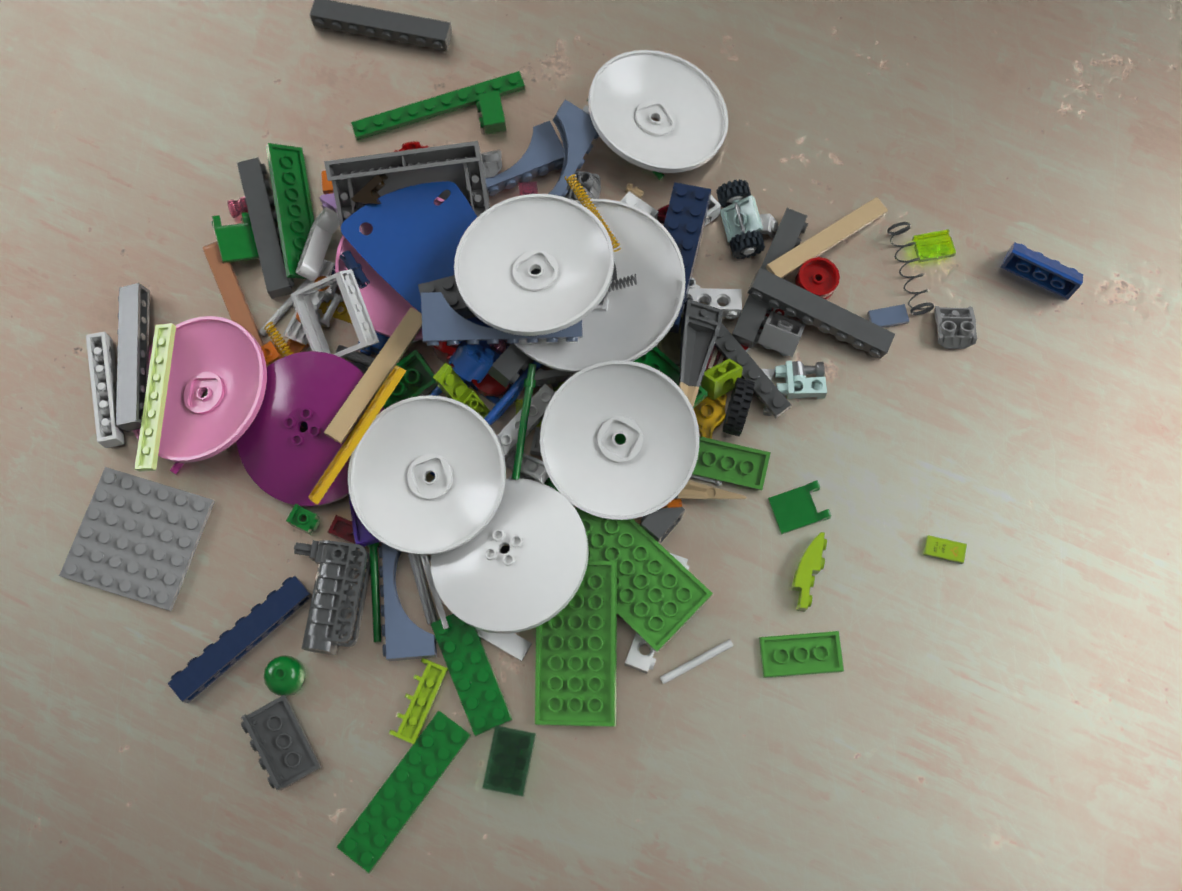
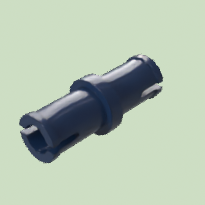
M351 251L343 252V255H340V259L348 270L352 269L358 287L360 289L365 288L370 284V281L362 271L361 264L356 262Z

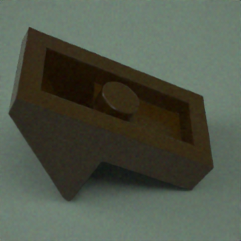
M377 174L351 198L352 201L382 204L378 199L381 196L377 192L386 185L384 183L388 179L386 174Z

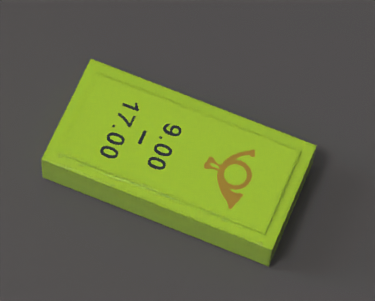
M928 535L923 555L963 564L967 544Z

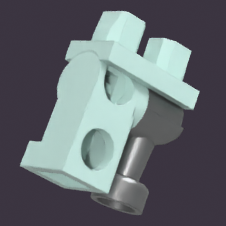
M786 361L785 365L775 366V378H785V383H777L776 387L784 396H787V399L805 397L825 399L827 386L826 377H824V362H816L815 366H807L801 361ZM816 374L817 377L806 378V375Z

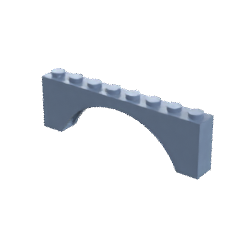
M566 99L553 118L563 143L564 163L557 184L548 193L565 197L568 192L566 187L569 183L565 180V176L568 179L569 176L575 173L577 168L580 170L585 162L583 159L585 153L589 154L593 147L591 142L599 136L590 115Z
M550 121L533 127L530 145L516 164L494 177L486 178L488 196H494L502 190L512 189L517 184L529 182L532 178L544 176L552 170L563 168L564 148Z
M441 292L421 293L423 342H427V346H438L439 342H447V345H459V341H467V345H478L479 341H487V344H499V340H507V344L519 343V340H527V343H539L538 339H546L547 343L558 342V339H566V342H578V338L583 337L582 320L561 331L537 336L514 335L494 328L483 327L459 315L447 303Z
M382 542V546H379V557L382 558L383 566L379 567L380 577H383V585H380L381 597H384V605H381V615L385 617V624L382 625V636H385L386 644H383L382 647L383 656H386L388 661L436 658V637L419 628L409 619L398 597L396 571L402 551Z

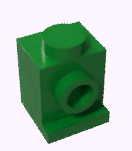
M295 504L286 521L291 526L311 535L313 531L317 530L320 524V517ZM306 516V521L301 522L303 517Z

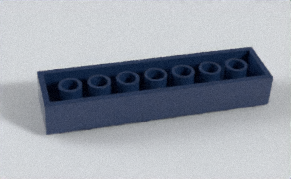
M674 182L664 227L673 237L681 253L685 268L686 284L682 307L673 326L668 331L673 333H679L711 200V189Z

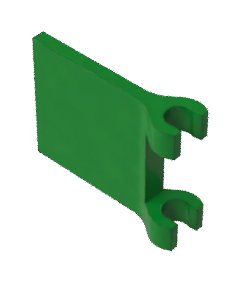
M249 212L241 213L242 224L224 226L221 225L219 215L212 216L213 221L211 223L217 239L222 263L259 258Z
M818 480L768 498L781 535L831 519L832 516L829 509L817 512L810 494L820 490L821 487Z

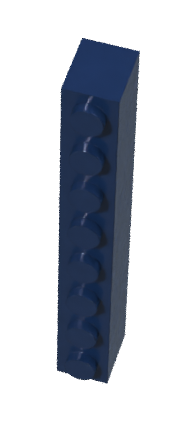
M296 576L287 578L282 583L283 586L269 593L266 597L267 599L262 604L255 605L248 616L237 620L235 627L230 631L226 630L223 632L216 643L208 645L203 650V654L191 659L183 671L180 670L171 677L172 680L167 684L182 702H191L312 598L311 592Z

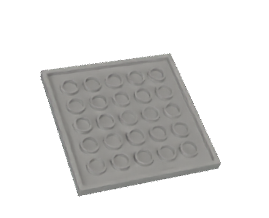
M105 467L59 576L172 611L215 501Z

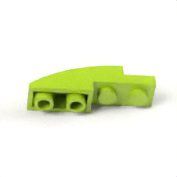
M445 363L434 375L433 379L448 398L469 406L483 418L490 412L478 395L468 388L450 365Z
M820 532L811 542L797 566L791 589L799 591L797 611L805 612L812 605V595H809L810 587L813 588L815 576H812V574L817 575L821 569H824L825 558H822L823 550L825 551L827 547V539H824V532Z

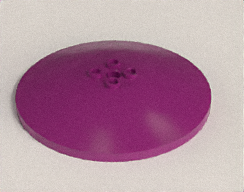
M305 351L285 356L267 367L266 391L261 407L250 427L236 441L242 464L251 479L264 492L282 502L299 506L326 505L349 495L348 468L351 455L318 505L308 497L343 445V443L340 444L325 435L324 431L363 377V371L357 366L333 354ZM303 422L308 424V429L305 432L300 430V425Z

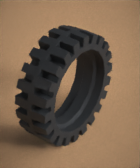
M743 378L736 379L722 432L735 436L741 435L752 401L755 382Z

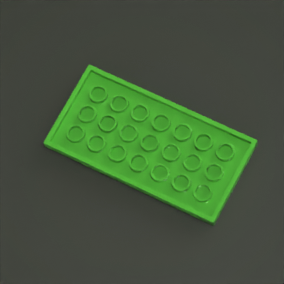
M576 507L575 509L583 522L587 534L588 561H617V615L658 652L713 593L634 519L615 520L601 518Z
M588 561L583 581L572 600L556 616L536 627L535 725L616 726L617 561Z

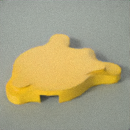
M726 394L715 400L707 396L693 408L701 437L712 439L714 429L724 421L726 416Z

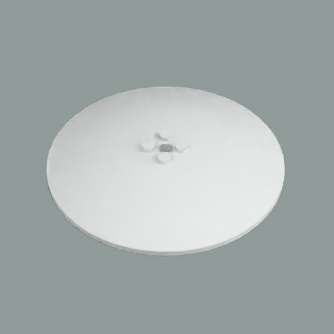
M608 199L590 200L593 201L592 204H595L594 207H596V210H598V213L606 222L605 225H608L607 228H610L609 231H612L611 234H614L613 237H616L615 240H618L617 243H620L617 248L613 249L621 248L619 251L613 252L617 279L622 278L623 280V277L627 279V276L630 277L636 274L637 285L633 281V286L629 282V287L626 285V288H624L622 285V289H620L618 285V290H616L615 286L614 291L612 289L611 292L607 290L599 305L582 319L583 337L578 338V342H566V339H558V342L547 343L546 339H538L539 343H527V340H519V343L515 344L517 348L533 360L547 367L577 373L586 367L606 361H635L654 348L673 326L682 307L685 295V268L681 253L673 237L658 220L630 204Z

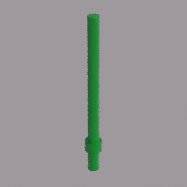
M529 364L527 378L524 379L523 387H525L511 477V479L519 480L532 391L536 385V380H534L536 364Z
M378 542L367 545L370 551L373 642H382Z

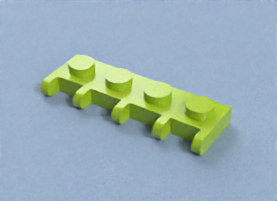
M425 658L421 659L423 664H427L422 677L417 675L413 677V679L420 681L414 695L411 696L407 693L405 695V698L411 700L405 715L401 713L396 715L403 719L397 732L390 730L388 733L412 744H415L448 671V668Z

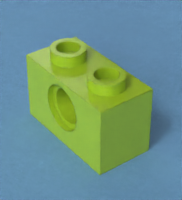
M729 358L704 372L701 387L708 392V397L715 400L733 390L736 379L742 378L743 367Z

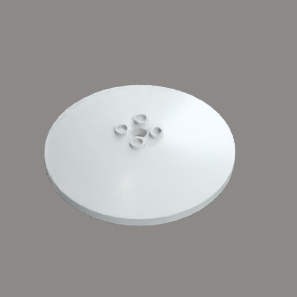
M654 50L626 52L606 62L596 73L592 81L588 96V109L597 133L616 154L638 167L663 173H679L693 170L711 160L725 140L728 130V112L720 91L704 72L678 56ZM651 117L658 119V121H653Z
M527 194L512 197L484 211L470 224L463 234L457 247L454 262L456 284L463 301L470 311L485 324L497 330L522 336H537L558 332L584 319L599 305L605 296L614 271L613 247L602 222L583 205L568 198L551 194ZM533 269L541 270L539 274H531Z
M625 360L606 361L577 372L563 383L553 395L541 424V455L552 483L574 506L601 518L615 520L634 519L661 509L670 503L685 487L694 471L699 453V427L695 412L687 396L667 375L639 362ZM622 433L625 435L626 442L624 444L616 443L615 436Z
M432 395L411 397L399 401L380 412L352 452L348 468V488L351 502L365 528L384 544L403 552L419 555L447 552L464 545L477 536L487 526L497 511L506 481L504 453L498 437L487 421L472 408L459 401ZM429 472L435 473V479L432 482L426 481V475Z
M506 479L499 507L487 526L464 545L447 552L431 555V572L435 588L449 610L460 620L474 628L498 634L530 630L556 616L567 606L578 591L588 563L589 549L586 530L576 509L557 490L529 479ZM509 545L510 550L507 553H500L502 546Z

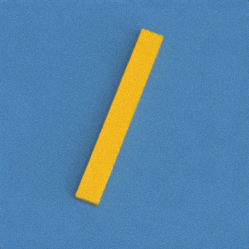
M399 366L393 368L308 496L312 502L317 505L319 504L406 370Z

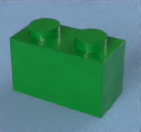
M499 91L478 94L479 102H476L477 112L482 114V117H479L480 127L485 129V134L506 131Z

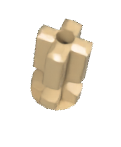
M631 183L625 189V193L631 192L640 199L644 195L643 190L638 187L632 188Z

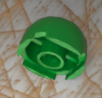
M283 655L274 658L268 663L263 677L265 685L272 693L279 696H290L302 688L306 672L299 660L292 656Z

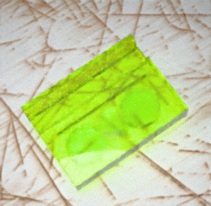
M949 229L913 236L912 241L916 242L914 245L917 258H920L918 262L955 256L956 251L949 234Z

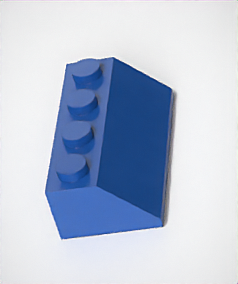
M1016 242L1009 249L1000 267L1065 299H1069L1083 283V274L1079 273L1076 269L1062 265L1059 261L1045 257L1042 253L1028 249L1025 245Z

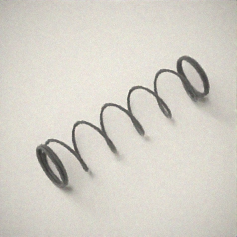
M899 222L890 226L887 233L893 235L890 239L891 244L901 247L895 253V259L900 262H906L900 268L899 274L903 277L911 278L904 285V291L915 294L908 302L909 307H911L910 312L912 315H920L933 310L935 306L930 302L914 307L910 305V301L915 296L928 292L929 289L921 292H910L905 288L906 284L912 279L924 276L925 274L921 273L916 276H904L901 274V269L906 264L918 261L920 258H914L910 261L897 259L896 255L902 248L916 243L895 245L892 242V238L895 235L902 234L911 228L909 222ZM909 225L898 230L897 232H890V230H892L895 227ZM916 309H925L922 311L913 312Z

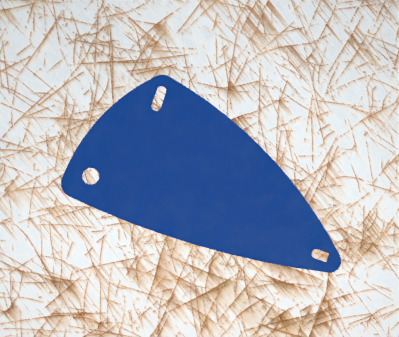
M450 181L422 183L385 194L378 198L382 204H366L348 217L341 225L343 236L396 292L420 313H422L421 296L418 285L455 275L454 262L457 247L467 228L477 218V215L459 187ZM444 190L451 192L450 196L441 205L437 206L434 204V200ZM362 223H370L373 227L372 233L363 235L359 230ZM477 317L467 319L477 325L493 328ZM499 340V344H487V341H479V345L489 348L494 352V362L510 346V344H507V340Z

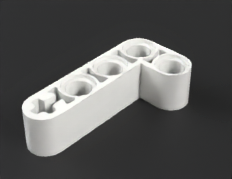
M327 207L322 210L315 219L304 246L296 273L312 282L319 274L332 234L340 225L337 212Z

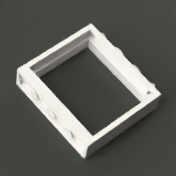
M352 269L339 271L291 293L312 351L331 354L309 295L336 282L360 343L333 355L342 358L379 343Z

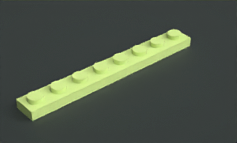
M172 323L155 325L135 470L139 472L156 471L176 332V326Z

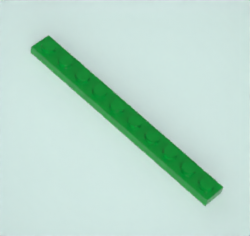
M520 71L356 120L351 122L358 141L476 105V102H479L478 94L499 91L500 97L525 90V84Z

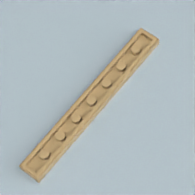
M876 197L767 264L766 269L770 273L784 278L800 268L805 261L821 255L885 215L888 209Z
M412 307L409 309L324 431L325 435L340 444L343 443L422 328V313Z

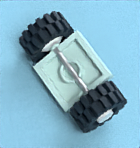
M740 179L739 181H728L727 184H722V186L718 187L716 193L719 204L723 207L720 213L732 255L736 259L750 258L752 255L754 257L756 254L764 251L765 248L762 233H760L763 227L755 197L751 195L749 184L746 180Z

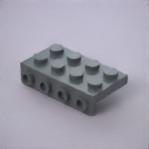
M283 695L256 711L241 716L243 720L241 726L245 733H249L252 739L250 740L251 747L255 752L258 751L261 757L259 763L263 770H267L270 776L267 779L273 789L283 790L322 768L287 696Z

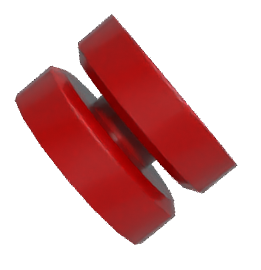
M811 258L801 266L794 284L828 301L839 284V270L833 262L826 258Z

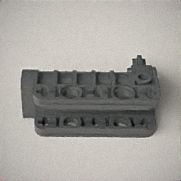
M313 540L312 544L296 542L294 554L310 556L309 558L318 564L301 649L320 654L336 655L338 646L352 647L357 643L370 578V554L363 546L358 544L329 540ZM352 613L351 617L347 619V615Z

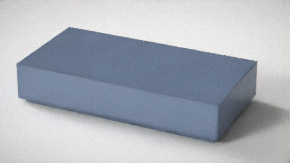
M905 304L870 310L867 313L869 321L882 328L909 323Z

